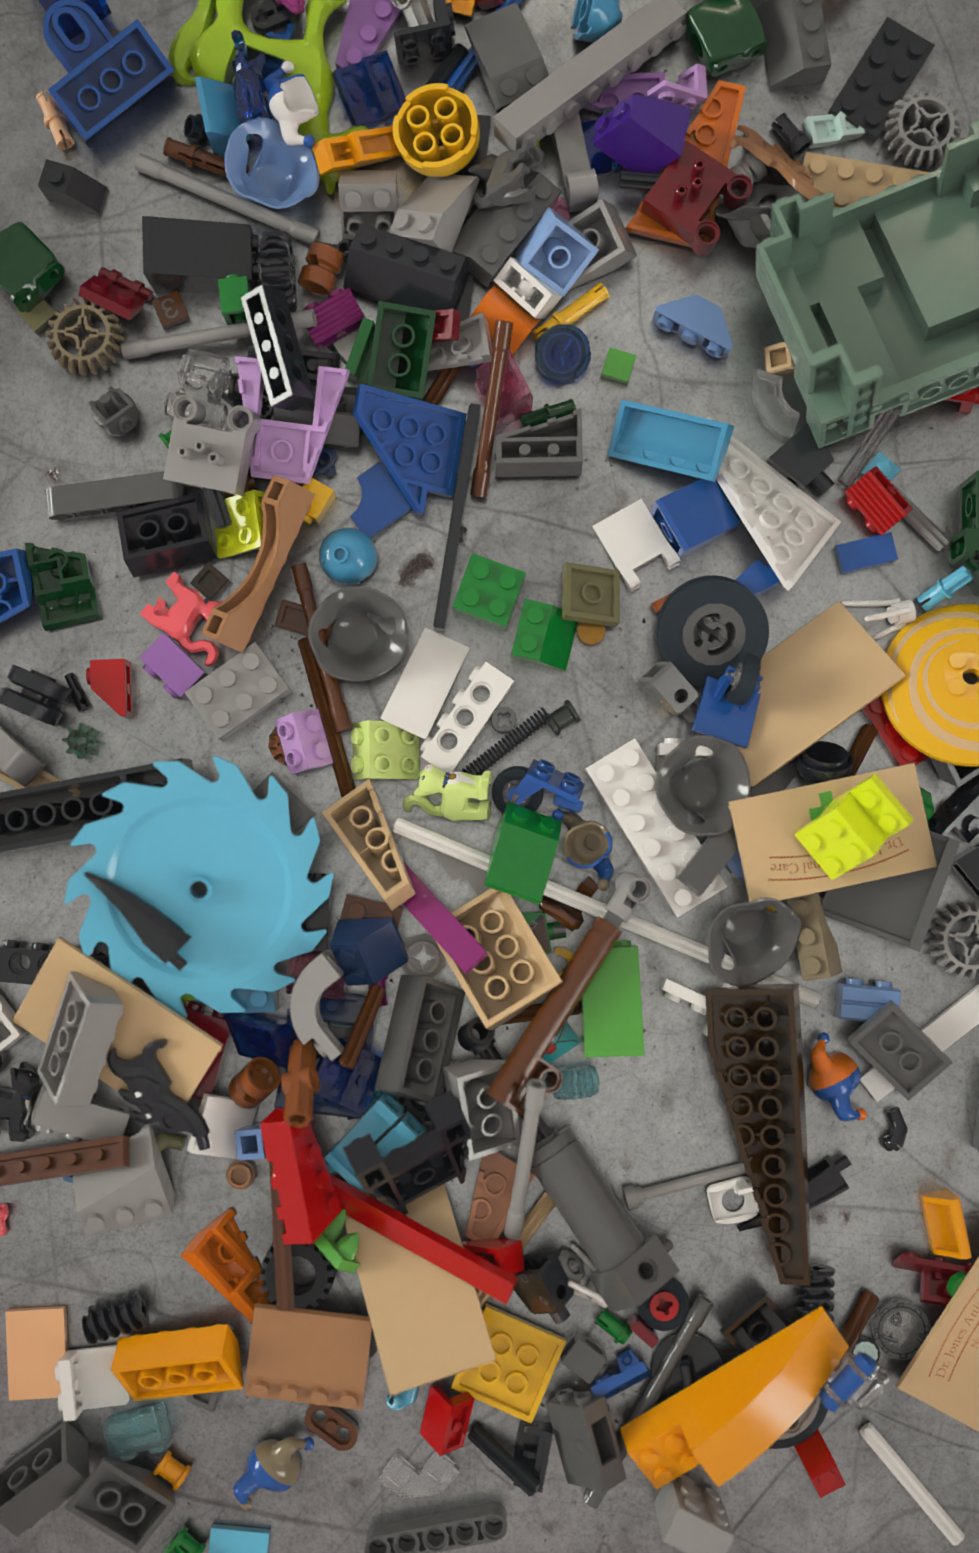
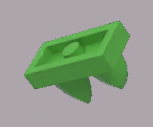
M342 1209L314 1243L337 1270L354 1273L360 1266V1263L355 1258L359 1246V1233H349L338 1239L346 1216V1210Z

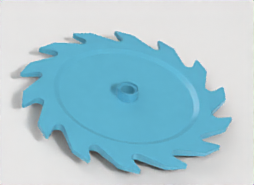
M216 755L213 757L219 773V779L214 782L206 779L180 761H154L153 765L168 779L166 786L160 787L124 782L102 793L103 797L121 802L124 806L123 812L85 824L71 842V846L92 844L96 847V854L68 880L64 901L65 904H68L82 894L88 895L91 899L79 933L83 954L89 957L98 942H105L108 945L112 971L132 984L134 978H142L157 1001L183 1018L188 1016L181 1001L183 994L192 995L219 1013L245 1012L246 1008L232 996L231 991L233 989L241 988L275 992L295 982V977L277 972L274 965L280 961L313 951L327 932L326 929L305 931L301 926L302 922L329 898L334 875L333 872H330L316 882L308 879L307 874L320 843L315 818L311 817L302 834H294L291 831L288 793L273 776H269L268 796L260 799L253 792L239 767ZM87 871L132 892L178 924L191 936L188 942L178 951L188 963L180 971L169 961L164 964L143 944L118 908L84 873ZM197 881L205 883L208 889L207 893L202 895L195 893L192 887L193 883Z

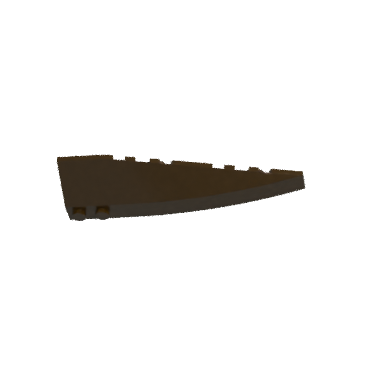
M763 984L748 987L705 989L708 1048L716 1066L719 1084H721L727 1111L728 1113L730 1112L734 1125L733 1130L744 1167L751 1181L754 1200L758 1204L761 1223L768 1237L769 1249L779 1282L786 1285L810 1286L808 1157L799 984Z

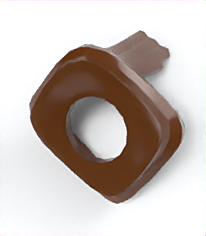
M588 876L584 882H581L576 892L591 898L597 891L598 884ZM543 895L539 905L541 911L556 919L570 931L581 927L584 922L581 910Z

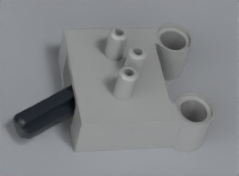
M181 395L172 404L174 420L163 479L173 483L203 488L215 527L217 529L227 528L232 524L222 492L244 496L254 436L261 426L260 417L256 412L247 407L236 406L229 411L227 416L228 425L233 432L196 426L205 419V406L188 395ZM189 404H193V413L186 417L185 408ZM248 414L249 422L246 427L241 428L239 425L240 418Z

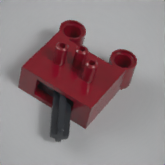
M687 140L684 141L681 156L671 162L662 174L622 171L619 177V188L649 191L643 200L641 212L690 244L693 251L700 256H708L713 253L720 237L719 226L711 220H704L720 195L723 196L725 206L735 211L742 206H746L753 190L752 181L748 176L734 173ZM738 189L742 191L744 195L737 196L732 192V190ZM708 235L712 241L704 242L699 236Z

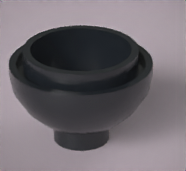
M817 741L795 757L796 768L800 775L809 782L808 785L848 777L854 764L852 755L845 748L827 741Z

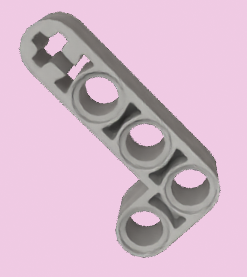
M578 112L574 118L567 119L551 134L564 198L569 213L588 209L597 203L599 195L596 171L594 168H590Z
M0 725V769L26 787L45 767V764L19 744Z

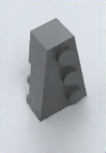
M581 408L561 418L556 419V417L547 419L545 423L533 427L529 425L496 436V477L581 476L583 465Z

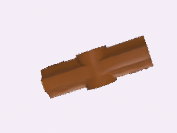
M300 1039L293 1041V1045L290 1046L288 1072L282 1074L281 1084L286 1096L284 1120L289 1126L306 1127L309 1126V1121L312 1120L314 1093L320 1089V1080L315 1069L316 1048L313 1041H308L304 1045Z

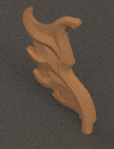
M744 125L737 127V130L745 133L747 137L735 135L730 143L732 148L736 149L737 146H742L765 165L773 167L781 173L787 182L808 200L816 195H824V193L814 187L813 177L810 173L804 171L805 166L797 158L792 160L777 143L773 146L770 145L753 129Z

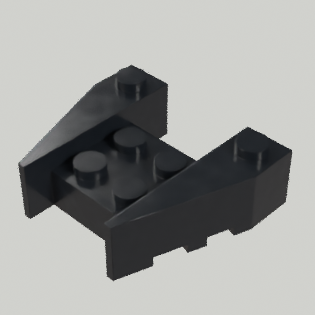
M451 1090L435 1096L431 1101L424 1104L434 1130L419 1135L414 1141L402 1147L393 1149L388 1155L381 1157L370 1133L364 1137L356 1138L349 1145L343 1147L351 1167L366 1193H374L378 1200L383 1203L385 1201L391 1203L395 1210L406 1215L408 1214L406 1204L456 1177L460 1184L465 1182L466 1167L464 1161L469 1155L467 1140L471 1139L472 1132Z

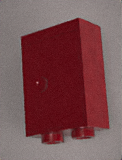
M186 1001L185 1005L183 1004L188 1015L185 1019L223 1044L222 1050L217 1054L192 1097L202 1099L204 1093L213 1095L216 1093L237 1019L230 1018L231 1013H219L215 1009L213 1012L202 1010L203 1005Z

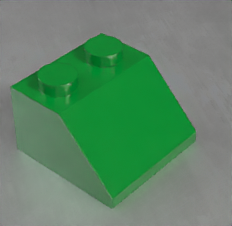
M525 598L511 652V659L566 672L578 622L563 620L562 609L559 607Z

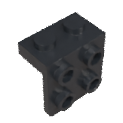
M433 0L435 22L394 32L399 64L415 65L420 60L430 58L442 59L452 50L451 36H455L454 14L451 2L446 3L445 0Z

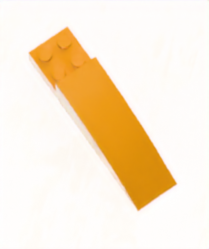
M821 1306L620 1427L628 1455L656 1490L701 1464L717 1487H719L765 1452L812 1403L849 1346Z

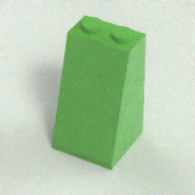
M617 940V942H614V947L580 999L581 1047L585 1058L645 1056L638 946L631 945V940Z

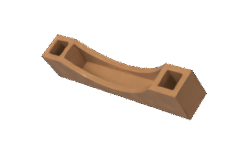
M273 475L261 501L263 534L255 563L238 589L226 600L213 607L201 633L202 635L239 652H244L246 645L251 639L255 625L263 613L265 603L274 589L280 570L287 560L290 548L299 534L301 524L310 510L315 494L291 480Z

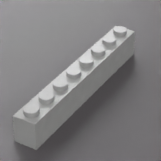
M651 0L494 116V136L510 151L520 149L523 142L528 139L535 145L544 136L552 134L559 125L567 119L574 118L579 110L587 104L594 103L602 93L610 87L613 88L618 85L621 79L630 72L637 71L645 61L652 56H657L672 41H677L685 31L687 11L674 0Z

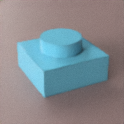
M879 451L859 475L862 477L869 470L877 466L891 482L901 469Z

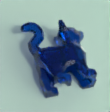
M234 30L231 32V36L236 47L235 61H232V66L236 74L232 84L238 118L242 124L249 119H273L268 104L269 94L264 85V79L267 77L265 69L266 56L264 53H260L255 60L247 61L248 54L244 37L239 30Z

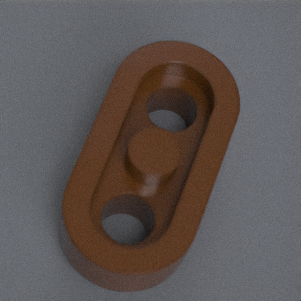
M315 1404L308 1406L305 1413V1424L309 1430L339 1451H347L356 1444L358 1426L351 1418L336 1407ZM321 1410L326 1416L318 1418L315 1412ZM346 1428L349 1434L343 1436L339 1433V1430Z

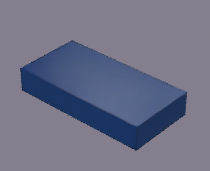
M891 532L881 536L876 535L839 544L834 547L841 574L898 560Z

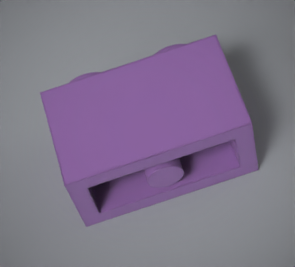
M165 633L139 657L146 663L142 668L154 679L159 676L166 683L163 688L174 699L180 696L187 700L188 697L184 692L208 676Z

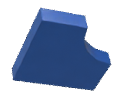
M380 461L357 477L361 486L362 498L358 509L350 517L357 528L365 532L370 539L412 510L404 494Z

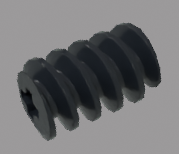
M811 1264V1285H797L798 1289L805 1291V1294L797 1296L798 1301L805 1303V1306L796 1308L798 1313L806 1316L822 1306L832 1322H834V1316L830 1313L834 1310V1304L830 1300L835 1297L834 1291L831 1290L835 1286V1281L831 1278L835 1274L833 1267Z
M137 1291L133 1294V1302H130L127 1295H123L122 1305H119L117 1300L113 1298L110 1309H108L105 1302L100 1303L99 1312L96 1311L93 1305H90L88 1307V1315L82 1317L83 1333L90 1345L96 1344L98 1340L104 1342L109 1339V1336L117 1338L120 1333L127 1335L132 1329L140 1331L143 1325L146 1328L149 1327L148 1310L145 1301Z

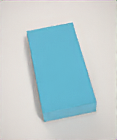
M212 1524L208 1553H268L271 1529Z

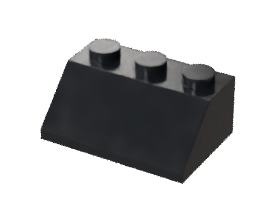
M200 492L116 512L123 559L133 578L217 558L212 531Z

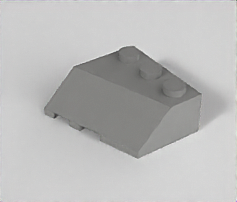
M150 1124L145 1125L141 1128L140 1132L129 1138L130 1167L73 1175L77 1214L86 1236L172 1215L175 1192Z

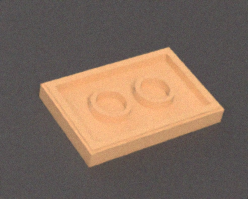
M66 1306L8 1309L5 1314L9 1401L58 1398L61 1389L60 1381L57 1382L55 1379V1365L68 1350Z

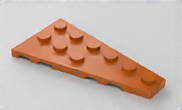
M719 80L703 104L696 119L686 131L685 140L727 167L732 148L730 143L735 136L746 86ZM719 198L704 220L714 222L716 215L714 209L718 206ZM643 201L625 228L628 233L691 247L690 244L641 212ZM708 235L699 236L704 242H709L710 240Z

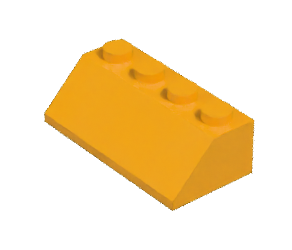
M215 1324L211 1327L202 1328L189 1327L185 1330L160 1331L144 1335L133 1334L132 1336L118 1338L111 1371L134 1401L239 1390L244 1387L239 1341L228 1324Z

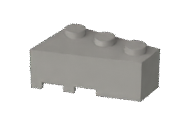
M43 1082L38 1088L31 1110L32 1125H35L37 1130L49 1134L53 1133V1131L64 1133L66 1138L73 1141H81L82 1138L96 1140L122 1136L130 1117L128 1107L93 1095L89 1106H55Z

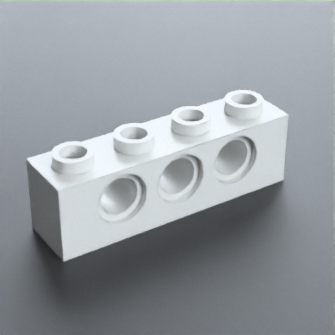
M487 662L482 667L477 665L468 678L472 681L466 691L462 688L459 690L452 701L455 707L451 713L445 712L436 724L440 729L434 738L429 735L420 748L423 751L421 758L444 772L455 771L492 717L494 710L499 707L514 685V680ZM482 687L489 691L490 696L488 700L478 702L474 699L473 693L477 688ZM462 711H469L474 716L473 722L468 726L460 725L457 721V716ZM447 734H452L457 738L456 747L450 750L441 746V740Z

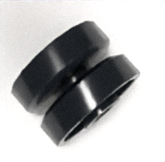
M12 664L7 679L9 682L22 687V690L19 692L9 687L2 688L0 691V704L57 727L62 712L60 709L47 704V701L50 699L60 704H65L68 702L73 690L56 683V679L33 669L28 671Z

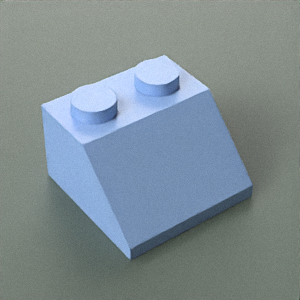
M548 207L517 249L515 256L522 267L559 294L565 296L599 249L569 221Z

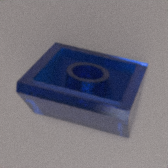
M238 1012L226 1013L224 1015L239 1055L252 1059L265 1057L273 1061L277 1066L288 1068L289 1050L296 1036L291 1021L261 1013L245 1014Z

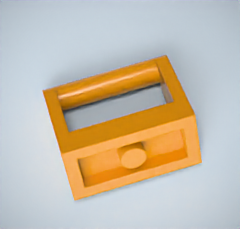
M949 1189L920 1194L931 1252L935 1255L958 1259L971 1258L960 1197Z

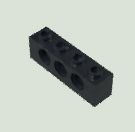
M260 285L242 296L241 301L271 407L295 411L315 400L285 292Z
M3 940V945H0V982L32 985L52 950L49 949L50 944L32 942V947L21 946V941ZM94 948L90 956L111 969L109 957ZM23 954L30 960L27 970L23 969L19 963L20 957Z

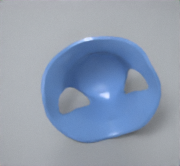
M257 118L246 121L238 126L229 137L224 160L225 171L232 188L239 195L270 208L283 209L297 204L317 191L319 186V169L314 152L305 145H287L283 140L277 120ZM249 134H258L262 138V149L256 163L247 174L246 166L249 147L246 137Z

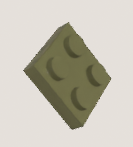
M566 562L562 566V619L616 627L620 623V571Z

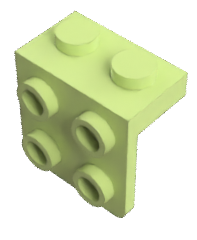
M368 720L353 723L351 731V742L353 744L351 770L353 772V780H413L420 776L419 736L386 721Z

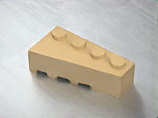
M370 779L322 812L392 911L416 894L377 791Z

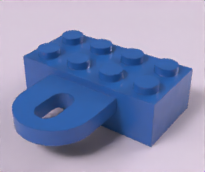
M59 0L49 7L44 16L43 36L45 42L68 73L47 90V94L84 143L175 71L138 19L113 38L93 9L79 0ZM69 15L74 19L85 36L82 44L75 45L69 41L58 25L60 16Z

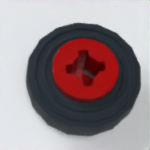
M671 1278L638 1307V1313L644 1323L655 1330H673L680 1326L688 1315L690 1306L688 1294L681 1283Z

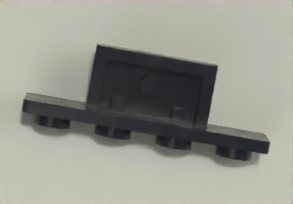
M979 774L961 785L927 822L929 831L946 836L954 829L963 841L967 843L972 841L979 833Z

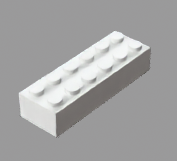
M635 738L584 770L674 916L679 917L727 887L720 874H718L704 893L698 897L676 878L701 847V844L695 835L684 833L676 828L661 808L655 789L657 773Z

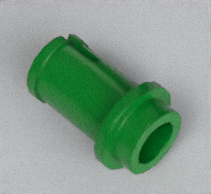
M603 1308L594 1321L596 1325H599L614 1338L616 1344L618 1342L622 1345L625 1344L633 1332L629 1328L628 1322L624 1324L607 1308Z

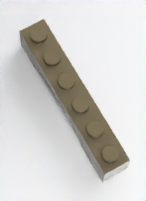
M819 893L787 899L788 907L801 921V931L796 947L803 981L831 978L842 973L837 942L827 924Z

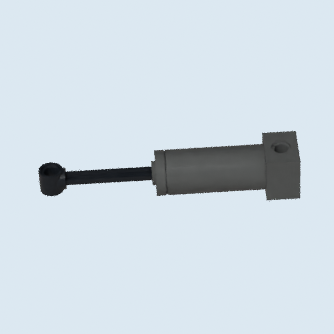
M479 1016L471 1019L459 1029L457 1034L458 1042L463 1049L472 1051L474 1056L479 1054L482 1060H503L493 1045L496 1042L494 1038L495 1029H486ZM472 1028L479 1033L480 1039L473 1035ZM539 1116L531 1164L532 1171L597 1268L589 1278L611 1312L639 1307L680 1271L668 1254L674 1247L672 1241L665 1239L661 1242L657 1235L644 1238L576 1137L570 1125L559 1131L556 1129L550 1131L541 1116Z

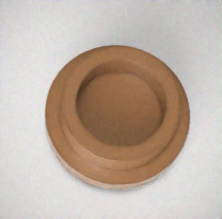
M247 1160L232 1162L226 1172L228 1183L235 1189L248 1188L254 1182L256 1176L254 1166Z

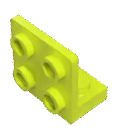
M251 490L245 492L244 496L236 495L225 499L232 524L227 528L217 529L213 521L218 558L225 559L260 549L263 534L261 501L265 492Z

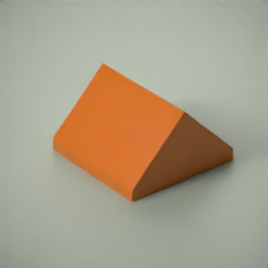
M495 284L486 293L470 316H475L481 312L484 313L488 320L491 341L494 338L496 320L513 322L510 349L507 353L508 361L541 321L540 318H534L498 284Z

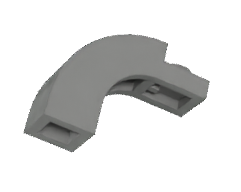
M324 950L306 966L298 977L292 991L290 1012L293 1027L302 1044L304 1045L314 1038L316 1041L314 1046L323 1057L328 1056L332 1061L342 1053L344 1047L324 1023L319 1006L324 990L339 979L344 972L329 953Z

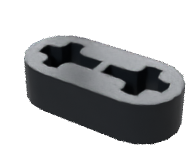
M268 0L253 8L250 18L255 32L266 36L268 32L272 31L275 33L286 28V24L298 22L302 17V13L300 12L298 15L292 12L289 13L284 5L277 4L275 0ZM261 16H264L266 19H268L267 24H263V22L260 21Z

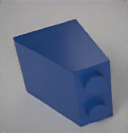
M701 479L656 500L650 511L670 546L678 554L680 560L733 532L740 525L739 519L741 518L732 504L728 503L724 496L726 494L717 480L713 482Z

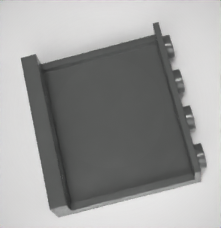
M929 831L937 867L819 892L824 915L920 952L961 841Z

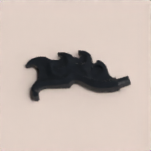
M165 1038L151 1041L144 1047L140 1055L132 1059L118 1057L116 1048H113L107 1058L108 1066L112 1073L122 1079L128 1086V1091L120 1088L118 1093L128 1103L136 1105L141 1110V1112L133 1110L130 1113L133 1119L143 1124H151L158 1121V1130L166 1133H192V1136L196 1137L200 1151L209 1149L208 1134L210 1130L204 1117L191 1103L171 1092L170 1086L172 1081L157 1058V1049L164 1048L168 1041Z

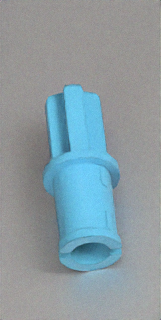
M961 566L946 578H939L936 581V585L917 597L919 604L930 598L928 602L921 606L924 610L929 611L944 599H951L954 596V592L972 581V572L966 566Z

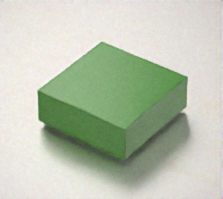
M609 347L601 377L628 385L636 355Z

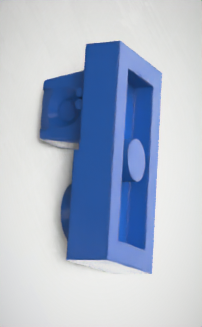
M632 1349L616 1357L620 1374L612 1376L611 1373H607L596 1379V1385L591 1387L594 1395L605 1396V1400L652 1375L644 1361H639Z

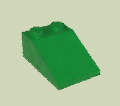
M508 802L497 824L484 886L540 905L559 843L562 821Z

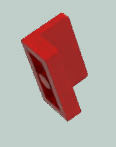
M434 1385L429 1390L420 1434L442 1456L463 1447L475 1398L468 1391L449 1398L437 1385Z

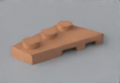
M501 1152L483 1156L481 1159L465 1234L471 1240L498 1238L505 1227L517 1162ZM531 1170L528 1186L532 1181L533 1177L535 1176L534 1172Z

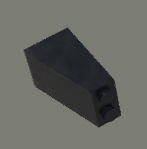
M142 216L143 273L155 294H168L177 290L179 293L219 292L218 279H224L230 274L247 276L252 290L256 288V280L261 279L259 262L255 263V253L260 252L259 236L254 235L250 224Z

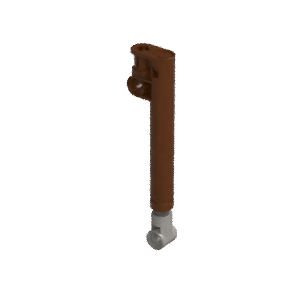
M624 872L617 878L615 883L616 891L605 907L606 914L603 918H596L592 929H589L560 975L563 983L549 992L487 1090V1094L524 1117L525 1099L529 1080H542L543 1075L548 1072L547 1077L543 1080L546 1083L544 1100L547 1099L550 1093L558 1091L563 1083L562 1073L545 1061L543 1057L614 947V942H617L622 934V931L619 929L623 922L627 923L638 904L650 897L652 885L647 878L631 872ZM636 882L635 890L631 892L632 885Z

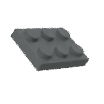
M892 1000L888 1001L847 1038L849 1043L908 1101L952 1064L950 1058Z

